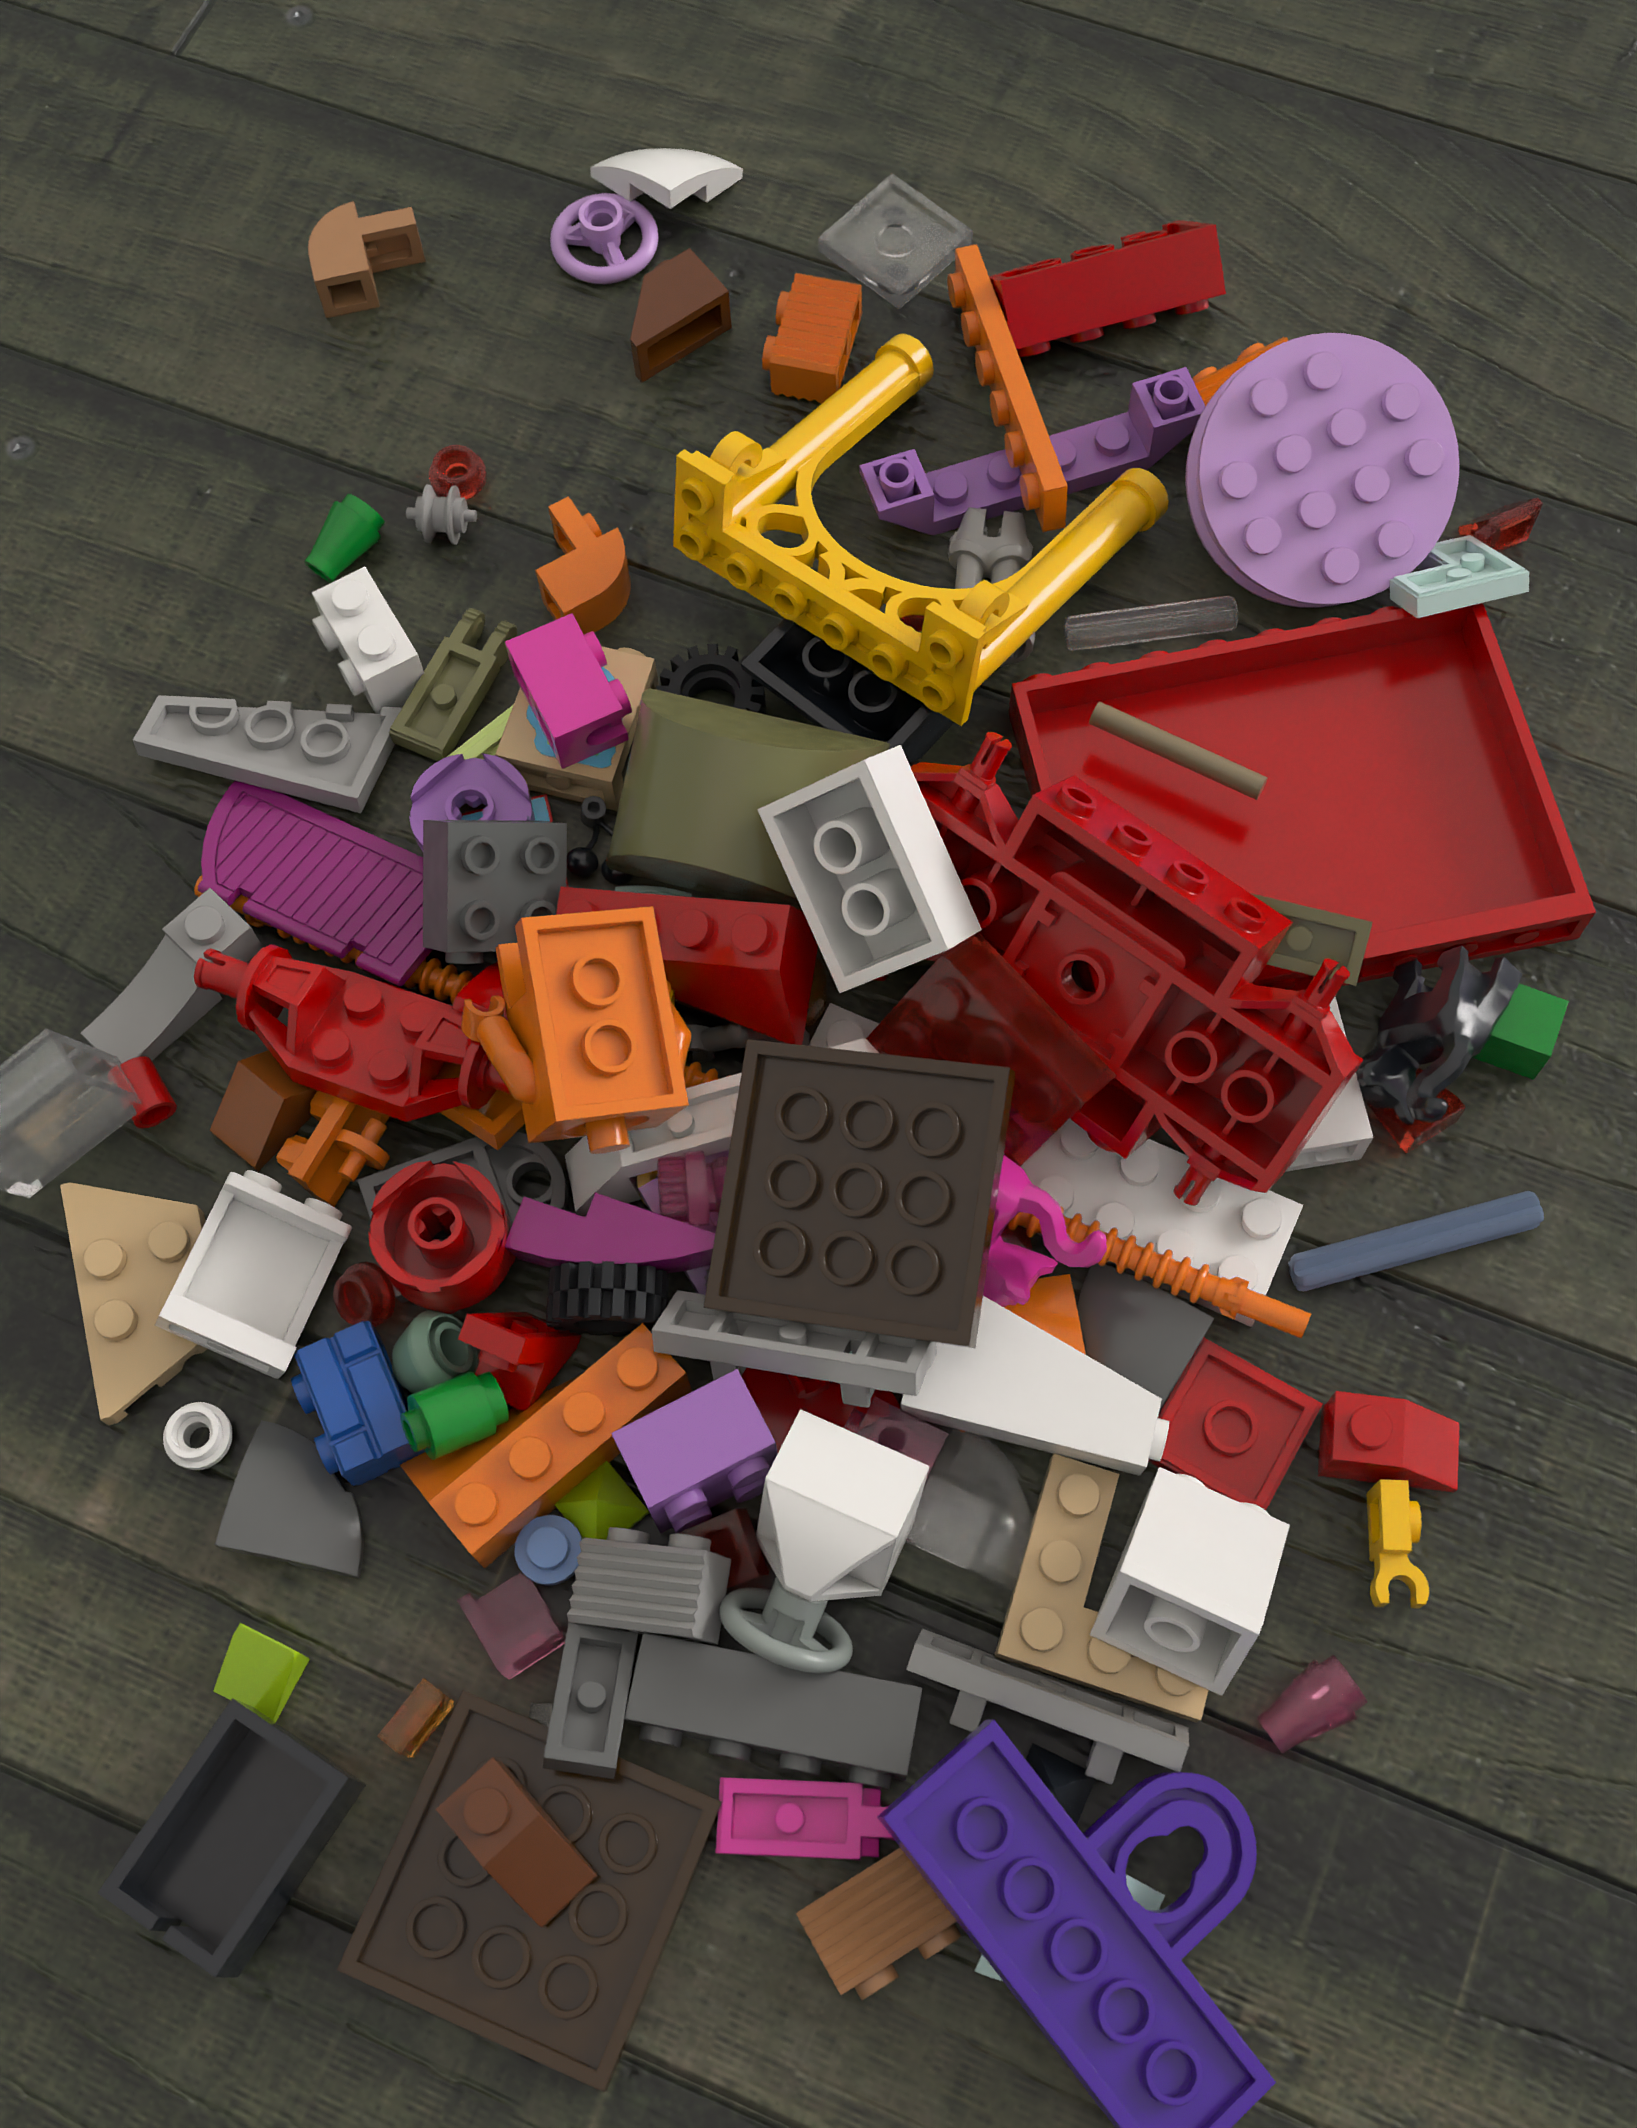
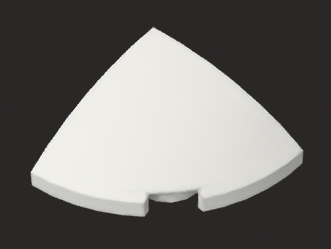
M667 148L626 152L603 160L591 167L592 178L626 200L632 201L642 193H646L669 209L692 194L708 202L742 179L743 175L742 168L719 157L692 150Z

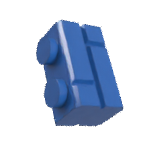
M370 1321L359 1322L335 1333L331 1338L321 1339L297 1350L294 1356L301 1373L292 1377L291 1383L304 1412L309 1414L316 1411L325 1433L315 1437L314 1441L320 1458L330 1475L340 1471L341 1475L352 1486L361 1485L387 1473L392 1468L400 1467V1464L425 1452L424 1449L414 1452L405 1437L400 1415L409 1411L408 1403L401 1385L393 1374L392 1363L381 1336Z

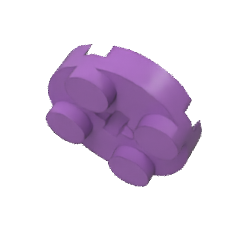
M463 754L452 755L430 766L415 783L410 797L413 803L409 816L410 825L421 850L423 851V820H461L462 815L459 808L466 803L473 808L481 803L486 805L482 811L483 817L479 820L535 821L529 789L521 773L506 760L489 754H483L484 759L470 758L465 760Z

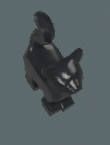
M1462 945L1444 951L1438 958L1437 963L1438 967L1442 970V974L1434 988L1423 985L1425 978L1421 976L1422 964L1417 959L1396 966L1393 972V979L1399 985L1398 991L1380 1018L1374 1049L1362 1057L1364 1060L1356 1070L1363 1099L1375 1108L1394 1109L1401 1122L1408 1126L1412 1125L1415 1119L1430 1123L1440 1120L1446 1113L1449 1105L1446 1100L1435 1097L1463 1073L1472 1056L1481 1052L1490 1039L1495 1025L1508 1007L1514 991L1518 988L1522 973L1505 957L1495 958L1491 971L1481 973L1469 963L1468 951ZM1432 1063L1416 1077V1070L1420 1065Z

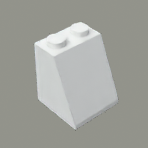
M1159 1467L1142 1503L1090 1635L1222 1696L1260 1634L1290 1525L1271 1517L1267 1511L1255 1504L1240 1503L1210 1490L1192 1476L1174 1474Z

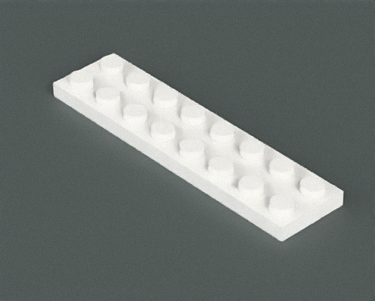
M832 1003L829 1004L809 1043V1046L830 1048L861 1038H868L936 1050L939 1060L970 1063ZM1014 1082L1004 1156L1020 1166L1032 1184L1046 1191L1064 1208V1216L1073 1218L1076 1213H1080L1082 1215V1223L1090 1226L1093 1221L1097 1220L1100 1222V1230L1108 1233L1111 1228H1117L1118 1237L1127 1240L1130 1235H1135L1138 1246L1145 1247L1148 1242H1152L1155 1245L1154 1251L1158 1254L1163 1255L1167 1249H1170L1173 1252L1172 1258L1176 1261L1181 1262L1184 1257H1190L1192 1267L1200 1269L1203 1264H1208L1210 1274L1227 1279L1234 1277L1250 1281L1248 1289L1266 1295L1302 1210V1204L1272 1191L1267 1193L1251 1191L1217 1178L1214 1182L1210 1183L1200 1198L1198 1205H1188L1183 1201L1195 1185V1181L1180 1199L1176 1197L1173 1191L1190 1166L1187 1163L1189 1159L1187 1155L1148 1139L1128 1158L1124 1159L1117 1153L1098 1147L1090 1140L1087 1131L1066 1116L1045 1109L1038 1103L1034 1093L1023 1085ZM1109 1261L1106 1263L1116 1268L1115 1263ZM1125 1269L1124 1271L1131 1275L1135 1274L1131 1269ZM1144 1276L1142 1278L1147 1282L1153 1283V1279ZM1162 1283L1160 1287L1171 1292V1286ZM1186 1291L1179 1292V1296L1189 1300V1293ZM1201 1298L1197 1300V1304L1221 1314L1219 1307L1211 1305V1302ZM1238 1313L1235 1317L1236 1321L1250 1327L1255 1322V1320Z

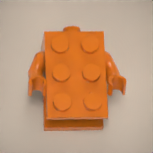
M653 906L521 918L515 925L517 943L498 944L496 947L504 999L502 996H492L489 1012L476 1009L472 1005V1000L466 999L464 1001L461 1023L462 1031L469 1039L481 1043L490 1062L514 1099L522 1103L528 1143L587 1136L591 1154L626 1149L630 1147L628 1131L658 1127L689 1106L683 1071L692 1035L676 1007L670 1001L671 984L666 980ZM505 1008H506V1014H507V1019H508V1021L504 1018V1010H505Z

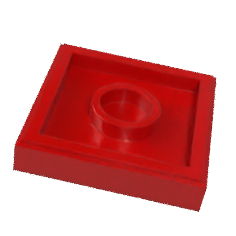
M1203 1338L1158 1416L1160 1419L1169 1421L1162 1458L1160 1462L1149 1459L1148 1462L1174 1474L1192 1476L1210 1490L1240 1503L1255 1504L1266 1511L1323 1404L1210 1340Z

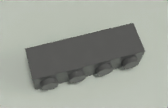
M643 1632L624 1719L631 1726L641 1728L639 1740L680 1748L682 1738L685 1736L709 1741L708 1754L750 1762L751 1753L754 1750L779 1755L778 1768L786 1771L820 1776L823 1764L850 1770L849 1783H860L864 1787L890 1791L892 1778L907 1781L922 1687L841 1671L827 1673L803 1672L775 1664L756 1654Z

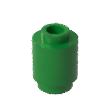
M469 1371L409 1395L407 1399L409 1411L400 1415L405 1437L412 1450L418 1452L424 1449L432 1460L495 1435L496 1427L509 1420L508 1408L503 1392L497 1380L489 1371L477 1376Z

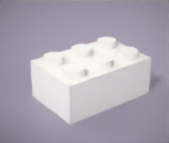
M901 745L862 760L757 809L839 993L947 951L982 930Z

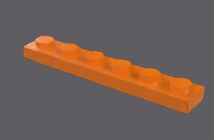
M977 244L955 248V273L948 274L947 276L950 302L954 309L960 307L962 309L961 325L966 346H975L977 350L975 353V364L980 385L982 387L990 386V408L996 427H1005L1004 441L1008 463L1011 468L1019 467L1021 471L1020 491L1024 507L1027 511L1035 510L1042 532L1065 528L1068 485Z

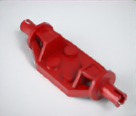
M272 944L262 948L251 959L250 963L222 954L220 951L211 948L207 949L203 954L206 959L212 960L213 963L199 958L194 971L196 986L237 999V1020L242 1028L257 1034L286 1074L295 1083L405 1122L461 1105L479 1110L488 1103L496 1090L512 1095L490 1062L481 1043L465 1036L461 1027L463 1013L452 1009L451 1005L355 972L294 960L287 949ZM284 1007L289 1009L288 1027L277 1019ZM446 1062L462 1065L459 1078L436 1079Z

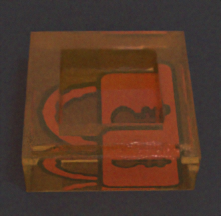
M423 1678L377 1737L395 1752L407 1758L414 1757L454 1707V1700L436 1685Z

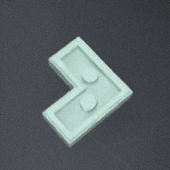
M1471 535L1437 542L1426 558L1418 565V569L1421 571L1395 576L1393 579H1390V600L1416 618L1529 592V571Z

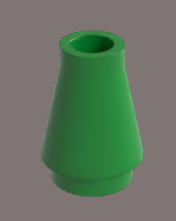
M347 494L342 502L334 501L317 540L304 563L320 578L329 583L334 582L342 571L381 539L379 531L385 524L384 519L371 506L352 494Z

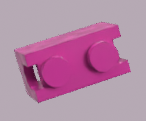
M573 613L505 641L513 674L562 769L629 740L628 732L622 723V718L632 713L627 694L619 679L608 682L602 670V667L607 665L606 657L593 631L583 634Z

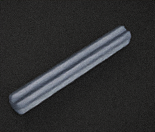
M1524 1191L1294 1254L1288 1262L1289 1272L1296 1289L1304 1292L1537 1228L1544 1220V1213L1537 1195L1531 1191Z

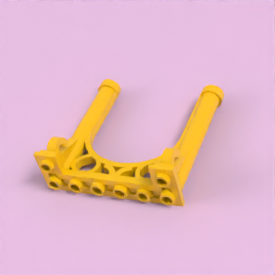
M898 334L878 349L873 362L769 448L762 450L761 445L739 431H733L718 443L710 458L699 451L691 454L685 449L676 455L673 547L680 550L689 559L701 563L725 578L735 588L744 590L773 608L783 618L792 620L821 638L831 648L843 652L872 670L879 678L891 682L920 700L930 710L939 712L962 726L969 718L974 691L1137 532L1150 529L1166 513L1169 500L1165 487L1155 475L1141 468L1128 469L1028 564L1012 576L993 584L983 580L973 588L963 589L922 586L891 577L863 563L840 546L825 529L815 511L811 492L815 482L831 464L931 380L934 371L933 362L925 346L910 335ZM793 489H796L795 506L777 504ZM771 530L801 534L804 544L799 547L784 548L775 545L761 534ZM816 558L819 561L818 572L810 568L813 566ZM883 604L886 605L885 614L880 611ZM908 615H924L922 633L905 625L900 619Z

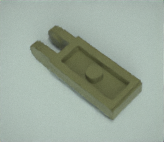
M474 608L466 610L450 637L445 636L424 670V674L421 675L390 727L389 734L392 742L436 761H440L450 755L500 672V666H503L509 656L505 641L517 637L518 628L516 625L507 621L498 623L482 651L475 649V646L485 627L486 619L484 612Z

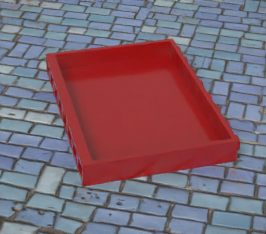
M1484 603L1421 618L1414 617L1403 608L1387 606L1369 615L1343 620L1338 617H1330L1320 620L1312 626L1286 631L1280 628L1265 630L1255 637L1229 642L1220 639L1211 640L1193 649L1172 653L1154 651L1136 660L1115 664L1096 662L1085 666L1079 671L1053 676L1047 673H1039L1027 677L1022 682L1012 683L1009 717L1031 797L1033 794L1075 775L1249 893L1372 921L1357 983L1393 976L1396 966L1415 959L1422 964V970L1438 967V958L1442 952L1461 945L1468 951L1469 960L1578 939L1596 913ZM1100 701L1266 776L1268 779L1258 800H1255L1089 724L1094 708ZM1075 960L1083 990L1096 992L1099 985L1096 970L1085 961ZM1266 964L1260 975L1251 983L1257 986L1301 991L1306 990L1314 976Z

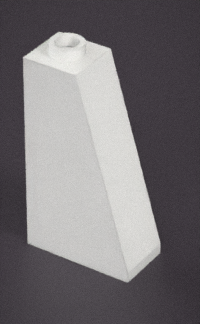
M983 1296L976 1348L936 1343L937 1354L931 1367L926 1372L917 1396L903 1394L901 1401V1415L1055 1453L1139 1476L1146 1469L1149 1459L1160 1462L1169 1429V1421L1158 1418L1161 1398Z

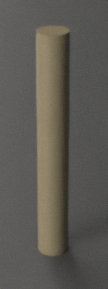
M1100 701L1090 717L1089 724L1255 800H1258L1267 782L1268 777Z

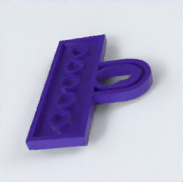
M987 1719L877 1816L1115 2128H1232L1276 2083L1181 1961L1240 1903L1254 1875L1257 1855L1253 1826L1240 1801L1225 1786L1209 1777L1195 1773L1166 1772L1156 1774L1136 1784L1082 1833L994 1719ZM1182 1826L1193 1828L1199 1833L1203 1841L1204 1854L1200 1864L1192 1871L1190 1887L1175 1902L1164 1909L1153 1911L1144 1909L1134 1900L1127 1887L1125 1869L1129 1855L1138 1843L1148 1837L1168 1836L1172 1831Z

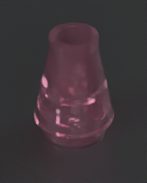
M1331 1655L1320 1664L1316 1659H1313L1269 1709L1256 1718L1283 1754L1297 1744L1357 1720L1358 1718L1354 1712L1368 1702L1340 1661L1334 1655Z

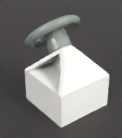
M800 1409L765 1478L755 1538L777 1577L772 1589L741 1588L728 1593L721 1601L719 1608L720 1619L725 1629L735 1640L751 1652L790 1669L811 1673H827L837 1671L846 1666L852 1657V1642L845 1629L833 1617L824 1612L828 1600L881 1596L912 1529L930 1466ZM744 1609H762L763 1612L758 1614L745 1611ZM815 1631L828 1641L832 1649L828 1650L813 1638Z

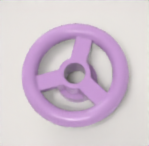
M613 193L593 194L573 202L561 212L552 227L550 245L555 260L569 275L588 283L611 284L636 275L648 265L657 249L658 229L651 213L634 199L628 201L619 194ZM577 220H579L578 224L572 226ZM636 221L642 231V242L636 253L625 261L619 249L621 244L620 235ZM567 245L590 246L594 252L603 255L608 266L596 267L578 261L569 252Z

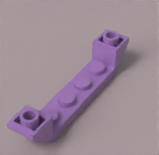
M1187 367L1132 383L1128 412L1049 436L1068 485L1067 495L1116 480L1126 470L1131 468L1148 470L1195 429L1200 415L1206 406ZM915 449L859 465L860 475L879 519L932 536L959 528L962 518L969 507L987 509L986 519L1002 515L1004 511L1012 512L1025 508L1020 491L1021 471L1019 467H1010L1005 449L928 473L924 472Z

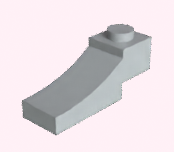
M211 888L205 891L162 929L165 936L141 971L124 991L81 1032L87 1042L114 1069L125 1061L136 1057L146 1056L153 1061L223 999L218 992L197 987L194 981V971L199 958L213 963L212 960L204 957L203 953L207 949H215L222 954L248 962L263 948L251 926Z

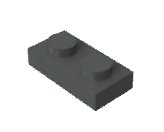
M568 1623L543 1758L544 1769L614 1779L638 1633Z

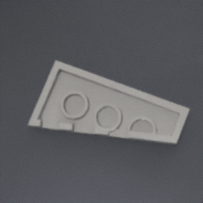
M158 695L136 733L133 743L138 755L361 813L395 746L389 731L402 707L382 706L381 713L375 714L355 713L352 705L327 704L326 711L294 710L292 702L267 701V705L254 708L237 707L235 699Z

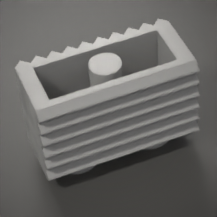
M615 1527L609 1528L607 1540L583 1538L579 1543L581 1552L577 1556L579 1566L574 1571L576 1581L572 1584L574 1594L569 1599L571 1609L567 1613L569 1622L635 1632L640 1636L645 1632L690 1642L718 1645L721 1628L719 1608L721 1601L726 1596L731 1559L710 1552L711 1540L692 1535L670 1534L668 1546L648 1544L650 1534Z

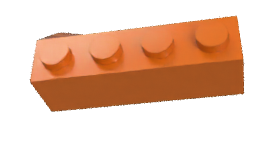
M642 1323L585 1372L542 1393L537 1401L527 1410L521 1411L516 1408L508 1410V1422L497 1426L495 1435L435 1460L429 1458L426 1452L400 1464V1466L463 1546L485 1569L516 1542L523 1527L533 1519L551 1513L556 1508L555 1504L605 1461L611 1462L620 1454V1450L611 1434L612 1432L691 1393L692 1389L687 1373L670 1354L654 1352L652 1333Z

